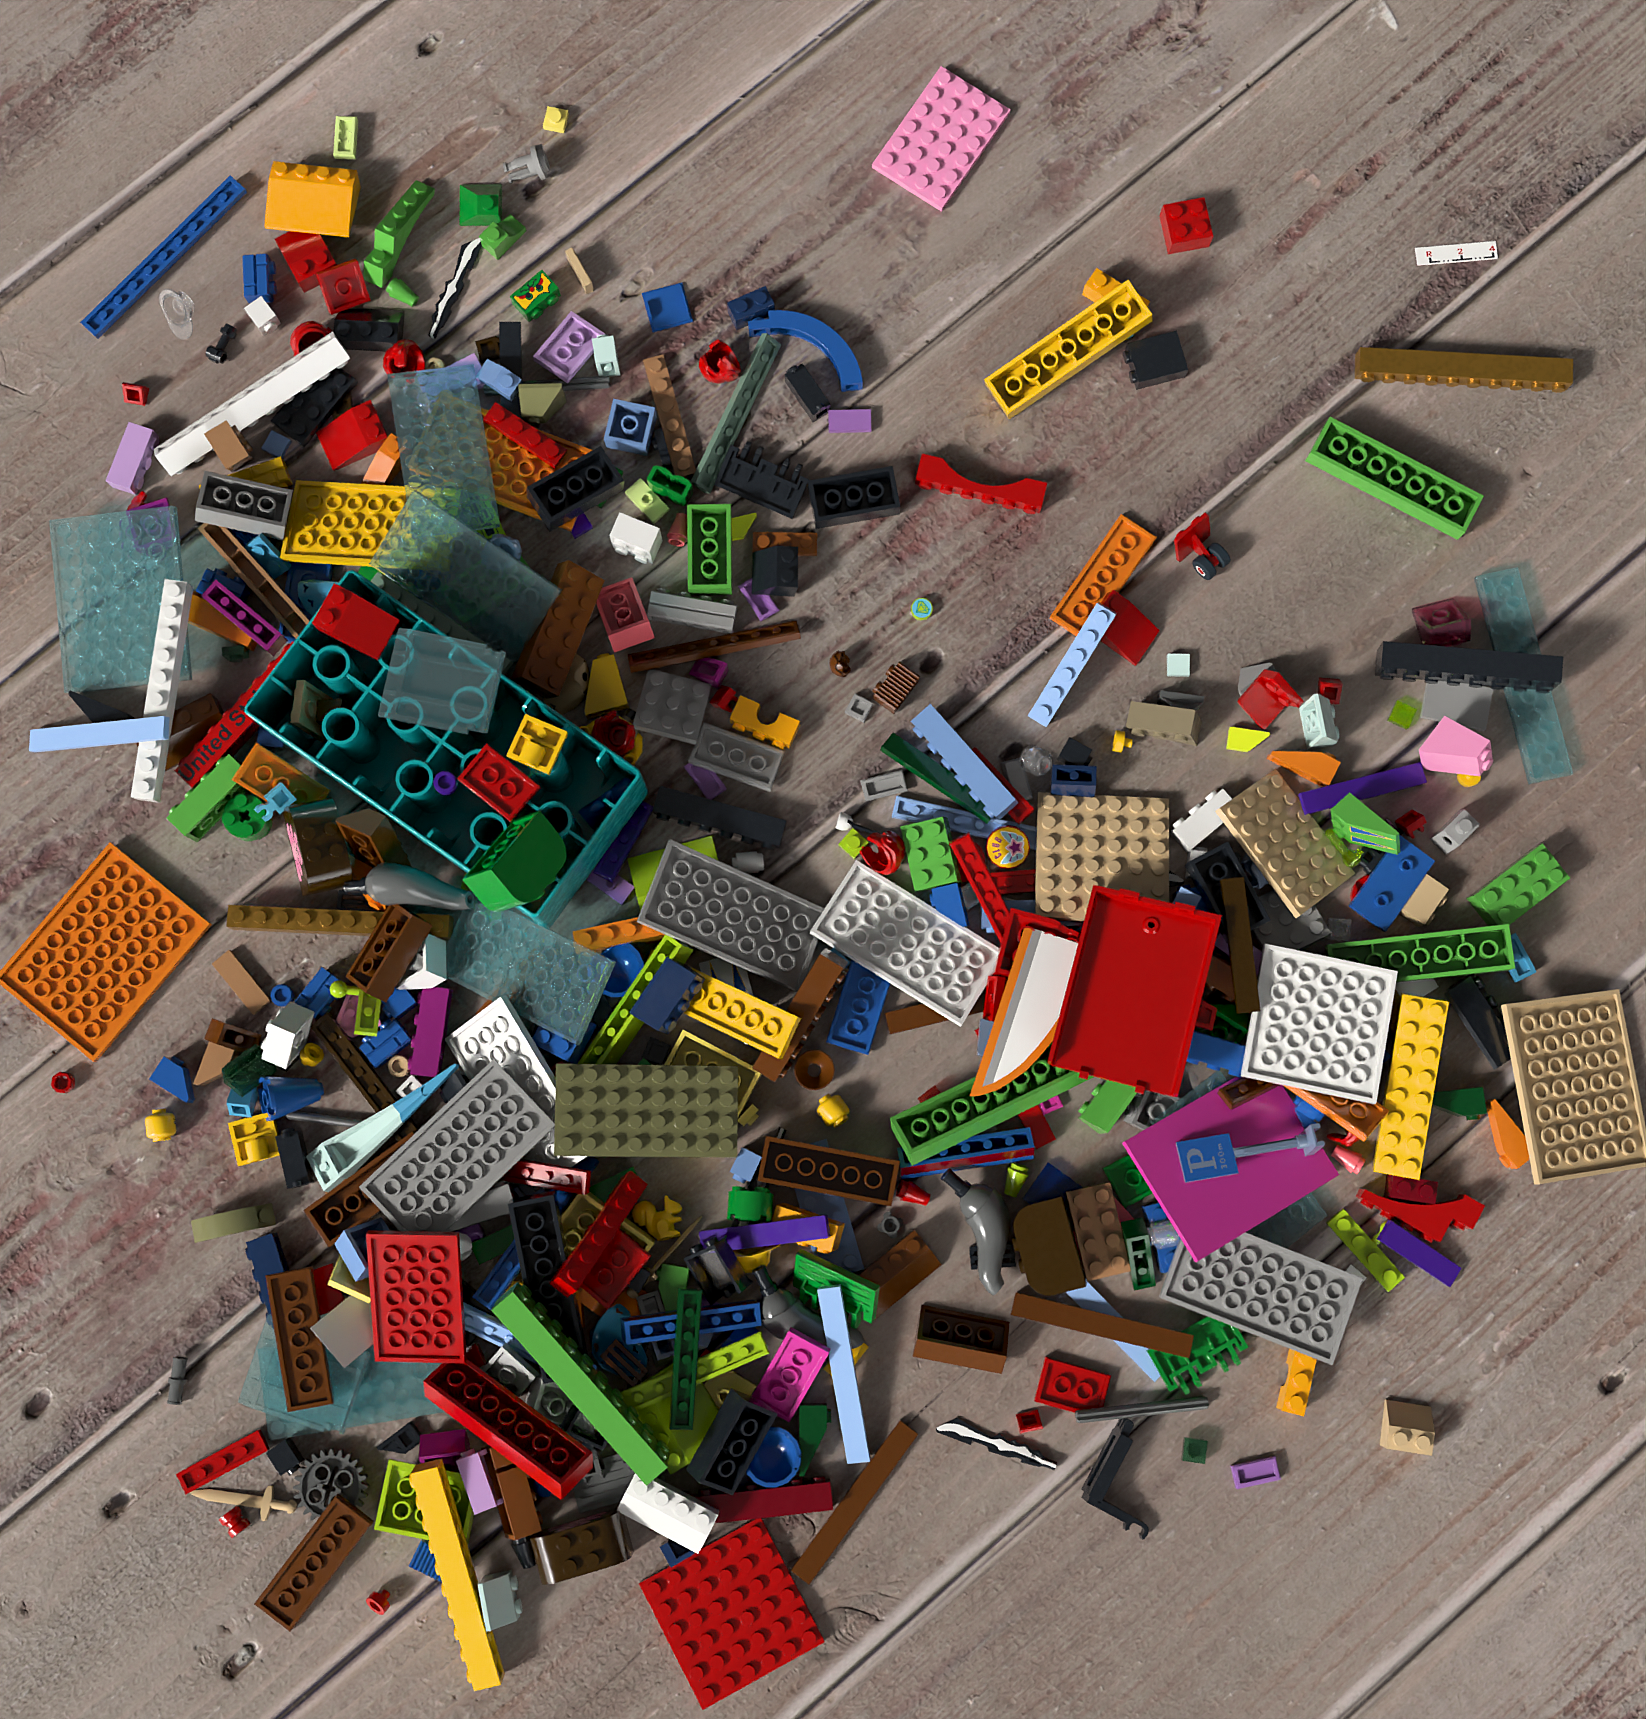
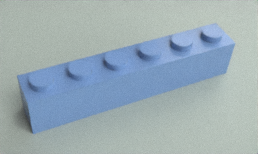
M931 704L911 721L915 725L913 731L920 738L924 736L929 741L927 744L928 748L934 754L939 752L943 757L940 760L948 770L954 769L957 773L954 777L962 786L967 784L970 787L971 791L969 794L976 802L981 800L985 804L983 810L990 818L995 816L1000 820L1019 803Z

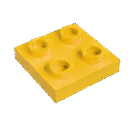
M525 714L506 756L550 775L568 736V732Z
M267 1113L228 1123L238 1166L280 1156L275 1136L279 1135L276 1120L266 1121L265 1118L269 1117Z

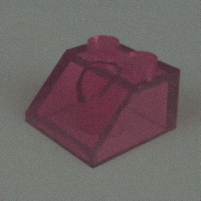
M1453 598L1412 608L1419 637L1424 645L1449 647L1471 641V619Z

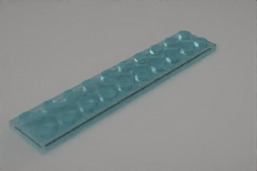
M1518 567L1476 576L1474 581L1493 651L1541 655ZM1505 687L1503 690L1528 785L1573 775L1552 692L1549 691V693L1542 694L1536 693L1534 689L1519 692L1514 691L1511 687Z

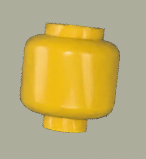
M827 1094L819 1100L820 1105L817 1108V1113L826 1126L837 1128L849 1119L848 1114L850 1110L840 1095L831 1096Z
M166 1109L152 1110V1115L145 1118L146 1135L148 1138L153 1139V1142L171 1140V1136L175 1135V1116L173 1113H166Z

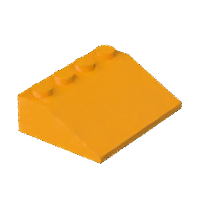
M273 161L268 181L265 228L349 237L361 189L357 170Z

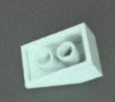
M1313 694L1299 708L1307 750L1333 746L1338 742L1337 739H1339V729L1334 725L1333 720L1335 718L1334 706L1330 705L1328 698L1320 694Z

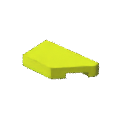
M756 513L732 518V541L744 539L757 518Z
M1229 727L1226 749L1249 752L1268 738L1270 732Z

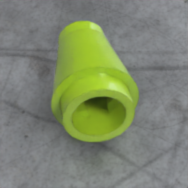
M1012 1162L1011 1167H1008L1005 1194L1017 1197L1029 1176L1028 1167Z

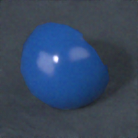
M622 944L610 947L592 958L588 963V975L593 986L600 993L610 997H623L644 967V961L639 951L631 944Z
M770 1427L746 1471L747 1475L755 1483L763 1487H779L788 1483L797 1474L801 1463V1451L798 1442L790 1432L780 1427Z

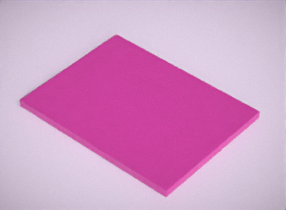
M1236 1076L1122 1143L1195 1263L1339 1175L1323 1148L1314 1155L1305 1156L1303 1148L1297 1149L1296 1147L1236 1158L1238 1174L1185 1183L1176 1142L1229 1133L1232 1147L1239 1148L1295 1138L1296 1135L1303 1132L1305 1129L1302 1127L1294 1110L1295 1104L1283 1085L1230 1110L1218 1095V1091L1220 1088L1242 1078V1076Z

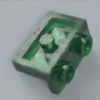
M255 1044L222 1068L223 1080L227 1086L243 1097L260 1084V1077L271 1076L277 1072L276 1066L261 1059L260 1047Z

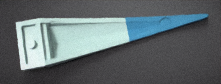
M453 1064L392 1105L322 1142L308 1154L306 1158L323 1191H331L344 1179L353 1175L460 1065Z

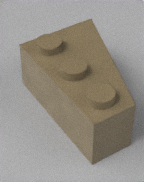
M1131 701L1126 727L1135 736L1148 735L1156 739H1166L1197 746L1202 721L1196 710Z

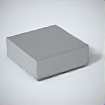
M855 693L845 710V714L864 723L874 703Z

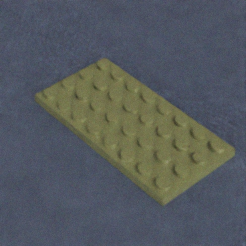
M556 1064L554 1156L737 1158L738 1066Z

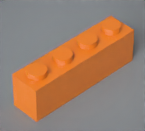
M193 591L188 619L189 624L254 651L257 642L205 599H202L201 594Z

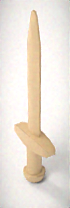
M702 1216L686 1229L652 1268L645 1267L646 1270L651 1272L645 1285L649 1281H655L658 1278L655 1271L689 1235ZM628 1287L627 1295L632 1299L639 1296L638 1293Z
M273 1486L267 1487L263 1497L213 1489H201L190 1492L191 1495L206 1501L261 1508L260 1515L262 1521L268 1519L272 1509L284 1510L291 1514L297 1508V1503L294 1500L289 1502L275 1500Z

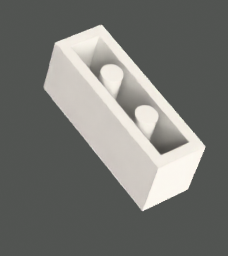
M1224 789L1219 792L1216 790L1205 797L1207 802L1203 806H1200L1198 803L1189 811L1191 816L1186 820L1181 817L1172 825L1174 830L1170 834L1186 853L1223 823L1215 811L1232 800Z

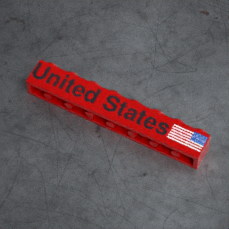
M294 641L287 644L282 649L281 655L268 664L267 670L261 676L254 679L248 691L242 693L238 697L237 703L224 712L223 718L208 730V734L203 740L198 741L194 745L193 751L180 760L178 767L174 771L192 788H196L201 783L200 780L206 773H211L220 758L228 754L233 757L258 730L260 725L245 713V706Z

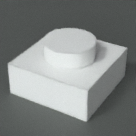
M411 1075L396 1092L403 1098L423 1084L415 1076Z

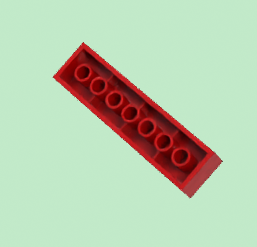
M466 1359L465 1364L442 1363L423 1380L426 1398L562 1500L593 1468V1452L468 1359Z

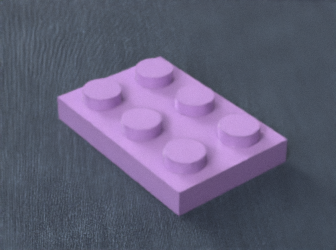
M571 311L534 354L533 360L566 383H569L594 353L592 338H597V336L605 333Z

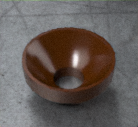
M820 1050L804 1052L798 1057L794 1066L796 1080L808 1090L825 1088L832 1081L835 1071L832 1059ZM811 1064L820 1066L821 1073L818 1077H811L808 1074V1067Z

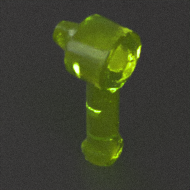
M1332 828L1325 831V835L1342 854L1343 863L1347 867L1352 869L1361 862V856L1364 853L1361 848L1349 850Z

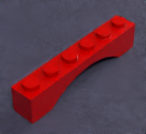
M927 454L921 455L915 484L919 485L922 489H938L941 493L947 495L955 493L964 499H980L985 504H1002L1007 509L1019 508L1028 514L1040 513L1047 487L1046 482L1029 478L1008 485L990 486L979 484L956 473L943 458Z
M629 1171L620 1178L609 1194L598 1217L576 1248L560 1266L550 1281V1285L566 1297H569L579 1289L648 1184L632 1171Z

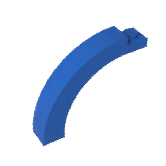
M784 310L768 311L769 319L759 317L748 321L750 337L761 336L762 333H768L769 335L780 334L798 337L813 344L833 364L840 381L841 392L862 390V375L852 350L837 332L822 321L802 313Z

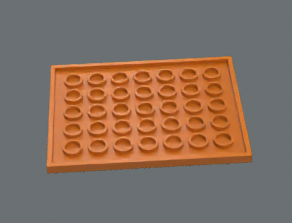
M109 842L0 970V985L91 1061L97 1062L212 924L116 845Z

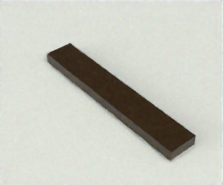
M1244 877L1221 879L1220 884L1237 1014L1259 1012L1261 1010Z

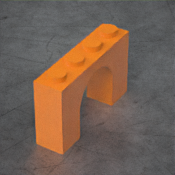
M638 917L572 931L576 952L582 958L599 955L604 952V949L622 944L661 942L665 934L638 923Z

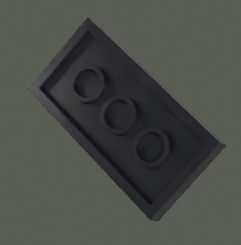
M336 367L330 371V375L323 380L318 379L312 383V387L307 391H300L295 394L293 400L284 404L271 419V423L305 447L332 415L333 411L342 403L347 394L357 385L358 381L343 369H337Z

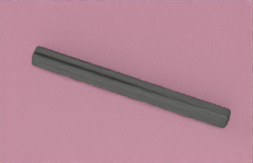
M609 376L572 378L569 383L562 379L522 381L523 384L562 383L564 391L610 387ZM485 384L483 386L485 396L500 395Z
M1199 1396L1075 1411V1418L1078 1423L1203 1410L1209 1408V1401L1207 1397Z

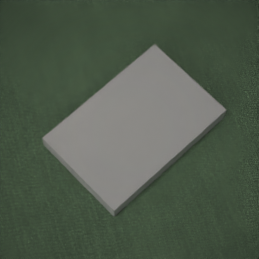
M1438 681L1437 684L1426 683L1420 718L1440 722L1446 716L1466 728L1485 731L1493 689L1485 686L1473 688L1465 683H1460L1459 686H1450L1444 681Z

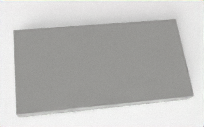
M703 722L697 743L694 745L688 763L771 792L785 751Z

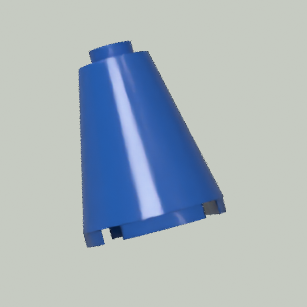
M264 1076L259 1079V1083H263V1088L258 1089L259 1102L262 1113H267L269 1116L265 1118L266 1121L276 1120L320 1101L321 1096L324 1095L323 1084L314 1078Z

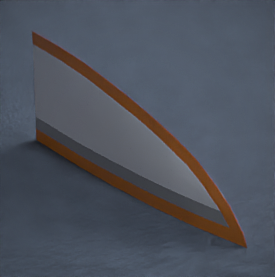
M1030 928L1023 930L970 1096H981L1007 1085L1024 1073L1051 1044L1078 943L1053 936L1052 934H1044L1045 932L1034 929L1035 931H1032Z

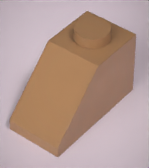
M209 1041L193 1084L205 1086L232 1073L233 1069H236L240 1062V1056H238L240 1051Z

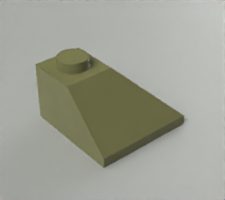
M562 383L518 384L521 417L531 426L546 423L567 402Z

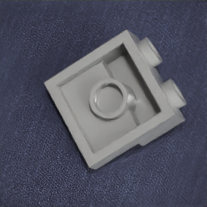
M1144 1090V1094L1137 1093L1131 1104L1126 1107L1123 1112L1125 1116L1123 1121L1140 1130H1145L1181 1109L1185 1100Z
M507 1343L497 1351L482 1369V1371L517 1397L522 1395L539 1374Z

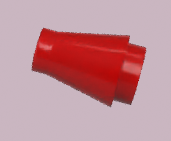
M901 1180L896 1191V1196L900 1198V1201L924 1206L928 1204L931 1196L930 1193L924 1191L910 1180Z

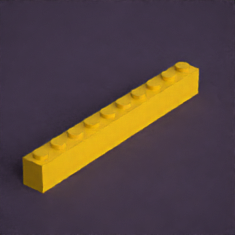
M438 1459L417 1464L410 1473L409 1481L411 1487L415 1488L417 1495L416 1506L423 1515V1529L425 1532H428L430 1539L428 1542L431 1554L434 1553L436 1560L435 1570L442 1580V1594L444 1597H447L448 1615L450 1619L453 1618L455 1625L454 1635L461 1645V1659L467 1665V1680L469 1683H472L474 1691L501 1685L505 1672L493 1631L486 1632L478 1580L443 1460Z

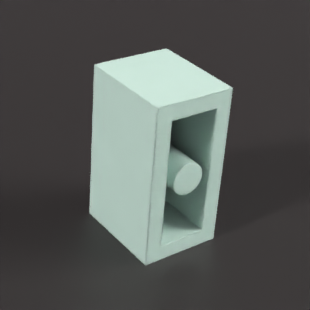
M603 334L597 336V338H592L598 375L620 376L614 337Z

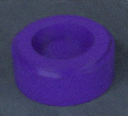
M442 771L435 776L433 784L438 793L450 795L457 789L458 781L453 773Z

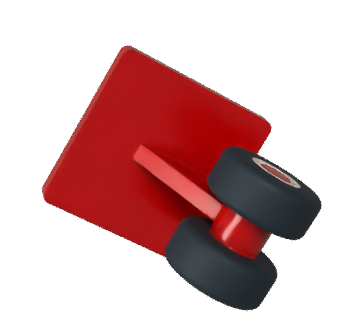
M1206 512L1201 516H1197L1187 529L1181 530L1176 535L1174 544L1177 561L1181 562L1192 551H1195L1199 556L1192 562L1194 569L1205 580H1211L1217 573L1215 566L1224 568L1230 563L1231 558L1228 552L1218 543H1212L1207 549L1202 544L1211 535L1209 515Z

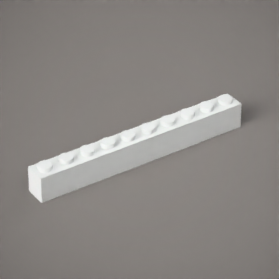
M332 331L154 449L155 457L170 476L175 473L181 474L187 469L189 464L201 461L210 450L214 451L204 433L226 420L231 427L236 425L240 432L247 426H254L263 415L268 416L277 409V406L282 403H289L298 392H305L318 379L323 380L330 375V371L336 367L339 369L348 363L347 360L350 359L348 352Z
M169 579L164 581L143 718L170 717L169 739L139 742L131 797L137 800L158 803L161 800L193 594V586L184 581Z

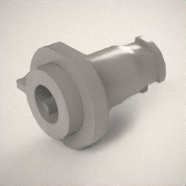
M542 144L530 146V154L515 158L509 163L503 162L505 172L528 166L527 168L509 173V183L539 175L541 180L547 179L550 165Z

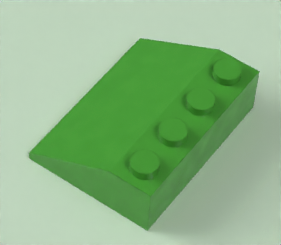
M1105 1080L1102 1085L1098 1083L1091 1092L1094 1096L1090 1102L1085 1101L1079 1108L1078 1112L1081 1114L1078 1119L1099 1134L1108 1133L1137 1094L1135 1092L1136 1087Z

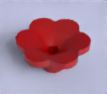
M141 491L132 499L127 510L145 505L144 501L147 498V494Z

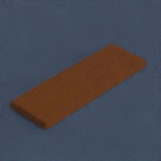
M312 1266L265 1275L287 1411L292 1412L335 1403L326 1346L310 1329L321 1320Z
M337 1493L254 1605L291 1632L374 1520Z

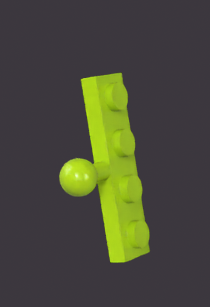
M341 980L334 981L330 986V993L333 997L342 998L346 994L359 996L354 1034L377 1036L381 1000L365 993L359 987L347 986Z
M1342 1208L1326 1224L1383 1288L1389 1292L1405 1277L1378 1248L1381 1242L1377 1238L1387 1221L1380 1225V1231L1370 1239Z

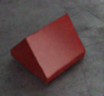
M122 383L125 403L146 405L149 394L148 387Z
M1038 1410L1016 1414L1020 1434L1043 1429Z

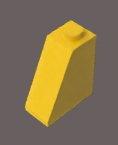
M601 654L592 661L584 710L587 719L606 715L613 710L620 711L629 708L614 654Z

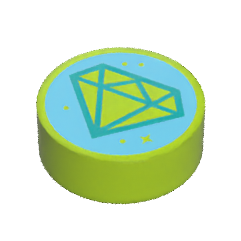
M918 598L911 605V614L917 620H926L932 614V604L926 598Z

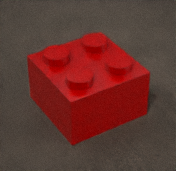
M1205 197L1164 204L1162 206L1159 217L1168 255L1210 246L1213 232Z

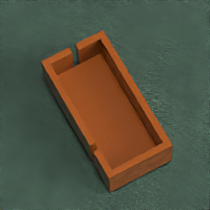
M490 1445L481 1448V1450L487 1449L488 1453L483 1456L498 1499L503 1498L504 1503L497 1505L505 1538L518 1540L542 1531L540 1526L543 1524L542 1516L539 1511H536L534 1505L536 1495L534 1489L530 1488L528 1483L530 1476Z

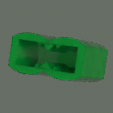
M653 466L647 477L648 486L654 493L660 496H668L672 502L678 505L686 506L693 494V488L690 481L686 478L672 475L669 470L661 466Z

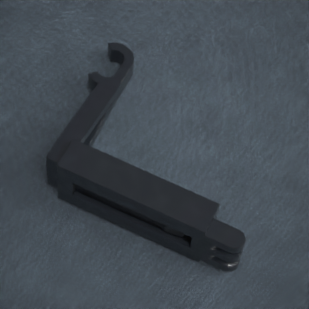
M1128 1418L1118 1420L1082 1487L1084 1493L1081 1498L1092 1506L1124 1522L1123 1529L1125 1531L1129 1530L1130 1525L1133 1523L1141 1526L1142 1530L1139 1533V1537L1143 1540L1148 1535V1526L1143 1521L1103 1499L1133 1443V1440L1128 1436L1134 1427V1423Z

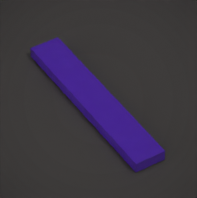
M1418 762L1302 792L1298 796L1304 815L1333 808L1349 792L1361 801L1427 783L1422 764Z
M828 1215L699 1231L702 1246L705 1245L704 1242L714 1236L718 1239L727 1235L726 1240L732 1250L831 1237Z

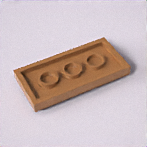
M1110 1182L1065 1192L1086 1281L1130 1272V1264Z

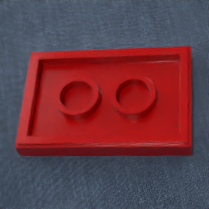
M487 743L457 778L511 823L541 788Z
M619 1228L580 1287L609 1310L652 1255Z
M1045 1356L1034 1401L1074 1413L1076 1410L1104 1407L1111 1375Z

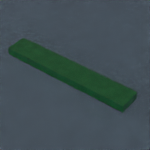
M892 733L882 745L880 751L987 824L992 819L983 810L985 804L981 800L976 802L969 794L971 789L967 784L962 786L954 777L956 776L907 741Z
M678 1288L669 1418L670 1430H693L702 1289Z

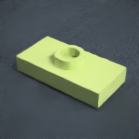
M336 116L333 153L335 159L356 160L357 117Z
M641 478L625 491V495L653 524L669 511L667 505Z

